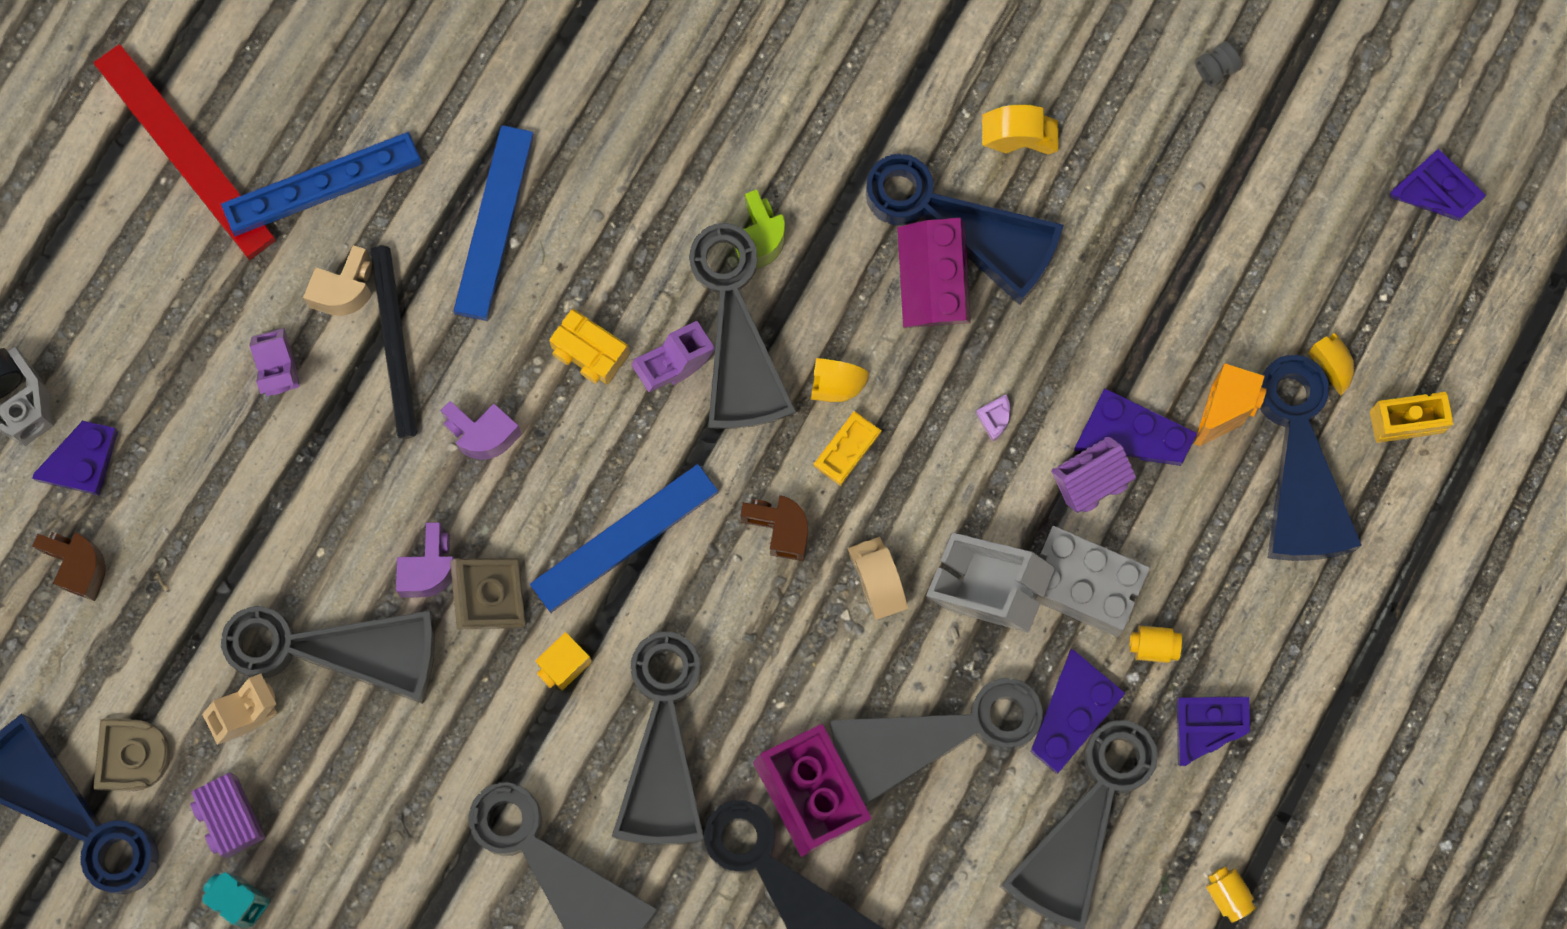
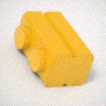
M575 309L570 310L549 340L554 350L552 354L555 358L566 365H569L572 361L582 368L580 373L595 384L599 380L606 385L609 384L630 354L629 345Z
M1446 392L1432 393L1430 396L1425 394L1381 400L1370 410L1376 443L1444 434L1453 425L1451 408Z

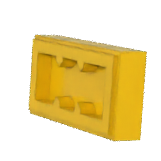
M854 411L814 462L813 467L839 486H842L881 435L882 430Z

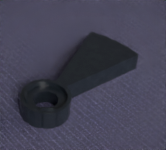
M735 800L734 802L730 801L722 804L717 808V811H714L709 816L704 830V842L710 858L716 865L727 872L744 874L757 870L786 929H884L773 858L771 854L775 845L774 825L768 814L760 806L745 800ZM734 821L748 822L757 832L756 844L747 853H732L723 844L724 830Z

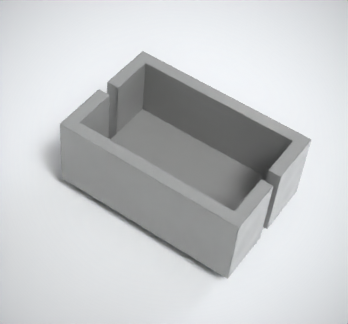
M1052 526L1039 557L1052 565L1055 570L1044 597L1038 596L1036 601L1108 634L1119 637L1125 629L1135 605L1134 601L1140 593L1150 567Z
M952 533L941 562L964 576V579L961 581L946 570L937 568L926 597L950 612L1029 633L1040 606L1036 599L1038 596L1044 597L1055 568L1033 552Z

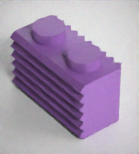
M1105 437L1098 444H1093L1086 451H1082L1081 454H1077L1074 458H1070L1069 461H1065L1062 465H1058L1057 468H1053L1051 471L1066 504L1077 513L1093 510L1098 506L1099 500L1109 494L1115 495L1127 489L1128 483L1136 479L1124 448L1111 437Z
M227 773L191 792L195 799L194 802L190 803L191 809L199 822L204 820L210 833L205 835V839L213 854L219 852L220 856L228 858L266 839L236 775Z

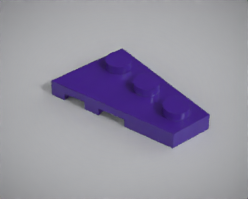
M1104 388L1073 451H1086L1087 448L1092 447L1093 444H1098L1105 437H1111L1122 445L1127 457L1181 466L1197 433Z
M1071 648L1030 752L1053 772L1058 774L1126 693Z

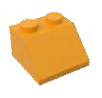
M1224 363L1212 383L1194 444L1198 446L1206 444L1242 426L1249 416L1254 417L1257 409L1262 406L1267 390L1261 387L1264 376Z

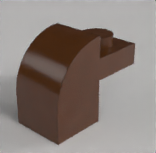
M781 495L779 496L777 508H772L770 502L763 500H751V504L743 502L740 515L741 523L773 529L769 548L770 556L804 562L808 541V522L805 513L796 502Z
M51 532L50 537L37 534L32 547L43 554L63 560L53 584L64 591L95 601L106 572L105 560L98 547L76 532L72 540Z

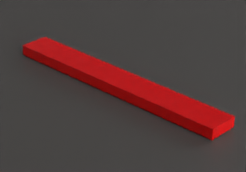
M120 43L93 62L249 261L276 241L265 225L234 237L221 203L241 195Z

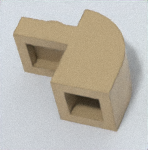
M352 246L341 275L315 267L303 296L309 308L330 315L343 316L358 311L368 302L371 292L367 285L362 282L369 279L373 263L366 249Z
M878 537L864 541L861 544L848 548L850 559L861 580L865 599L875 620L908 609L896 566L888 547L885 548L881 538Z
M258 674L248 678L238 692L212 701L202 715L217 745L240 737L272 719L277 714L275 694L272 687L265 682L262 674Z

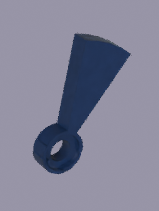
M892 154L875 163L867 177L866 200L868 207L879 220L899 226L913 223L922 216L926 220L961 218L965 222L967 257L1019 305L1032 293L1049 266L1064 225L933 193L934 183L932 174L928 167L912 155ZM902 176L913 183L915 193L905 201H897L891 199L886 194L884 184L892 177Z
M1301 355L1282 356L1265 369L1262 374L1264 379L1261 386L1267 389L1260 408L1261 412L1273 423L1285 427L1267 558L1287 561H1309L1332 558L1354 552L1362 544L1310 424V421L1323 409L1328 399V379L1322 368L1313 360H1309ZM1287 378L1299 381L1306 390V401L1297 406L1284 403L1277 393L1278 382Z
M21 713L0 731V804L83 841L80 864L83 874L94 887L121 895L142 889L156 873L157 862L159 861L158 847L152 835L142 827L127 821L116 820L101 825L30 717ZM121 840L127 841L133 850V861L124 872L112 874L106 868L104 861L105 853L113 843Z

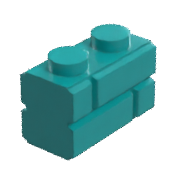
M227 872L220 873V875L214 874L203 888L205 894L202 902L213 911L219 912V915L232 925L244 928L253 927L270 905V898L258 889H254V886L242 877Z

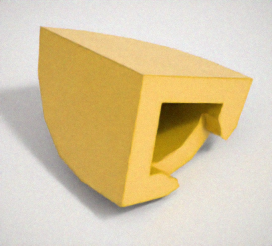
M1333 333L1329 338L1326 336L1315 343L1308 354L1322 368L1327 379L1341 396L1351 385L1354 376V360L1339 336Z
M816 358L811 400L845 402L854 398L865 388L869 373L867 370L850 363Z

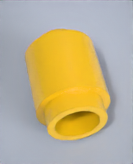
M1139 625L1137 632L1131 631L1129 652L1135 653L1136 660L1170 663L1171 660L1179 661L1182 648L1181 633L1174 632L1173 628Z
M1224 866L1208 876L1210 883L1205 888L1223 917L1228 916L1231 923L1240 920L1256 909L1252 902L1254 897L1236 868L1229 871Z

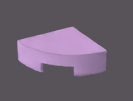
M1006 395L976 410V415L992 442L1003 434L1009 422L1010 403Z

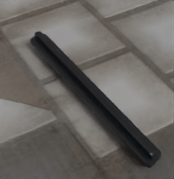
M379 245L371 249V258L395 426L398 438L410 439L417 435V427L391 249L388 246Z

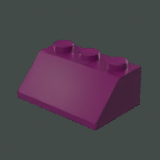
M961 218L926 220L897 227L903 328L971 323L965 222Z
M823 724L760 753L753 761L801 858L837 840L872 819Z

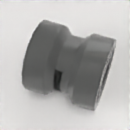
M1226 41L1215 46L1213 53H1205L1195 60L1198 73L1204 82L1211 87L1222 82L1226 74L1233 75L1242 68V62L1237 51Z

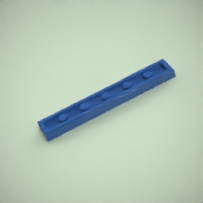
M503 125L500 127L453 310L455 315L488 321L534 140L533 131Z
M406 132L221 203V206L235 237L422 165V161L410 133Z
M698 464L531 582L530 586L551 614L718 494V490Z

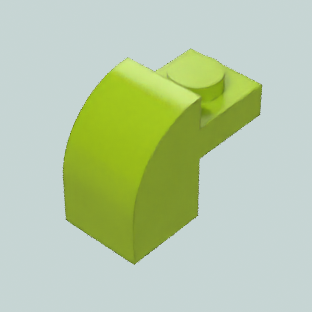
M756 189L744 194L745 206L753 225L743 230L748 233L756 246L757 269L773 262L781 253L785 242V223L782 214L773 217V211L768 199L764 198L761 200ZM734 246V248H735V250H736V252H737V255H738V257H739V259H740L739 251H738V250L736 249V247Z

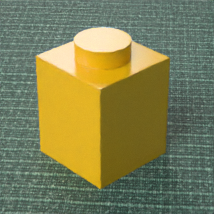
M565 632L535 660L540 668L536 674L550 689L556 684L563 691L592 663V660Z

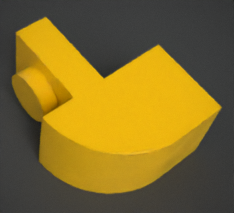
M1009 105L982 114V146L1006 154L1027 147L1050 155L1058 152V120L1045 116L1044 108L1033 105Z

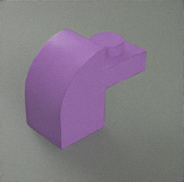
M695 321L669 333L663 346L635 358L631 365L648 392H651L670 382L675 385L692 375L708 361L715 347L698 321Z
M282 328L251 337L250 349L258 370L256 382L260 394L265 393L266 396L299 388L298 372L285 329Z
M451 401L440 410L446 419L443 425L455 437L458 438L461 434L463 435L456 442L459 450L466 456L474 459L486 460L495 458L508 450L522 435L519 426L495 404L475 423Z
M426 523L425 557H397L396 592L401 598L434 596L446 589L452 582L450 561L454 557H444V553L450 552V535L445 533L440 523Z

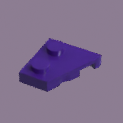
M1439 148L1390 192V196L1395 200L1457 221L1463 219L1486 197Z
M81 421L35 471L32 479L36 482L99 496L119 431L113 427Z
M1247 696L1176 697L1179 766H1186L1193 760L1223 747L1224 744L1250 733L1249 697Z

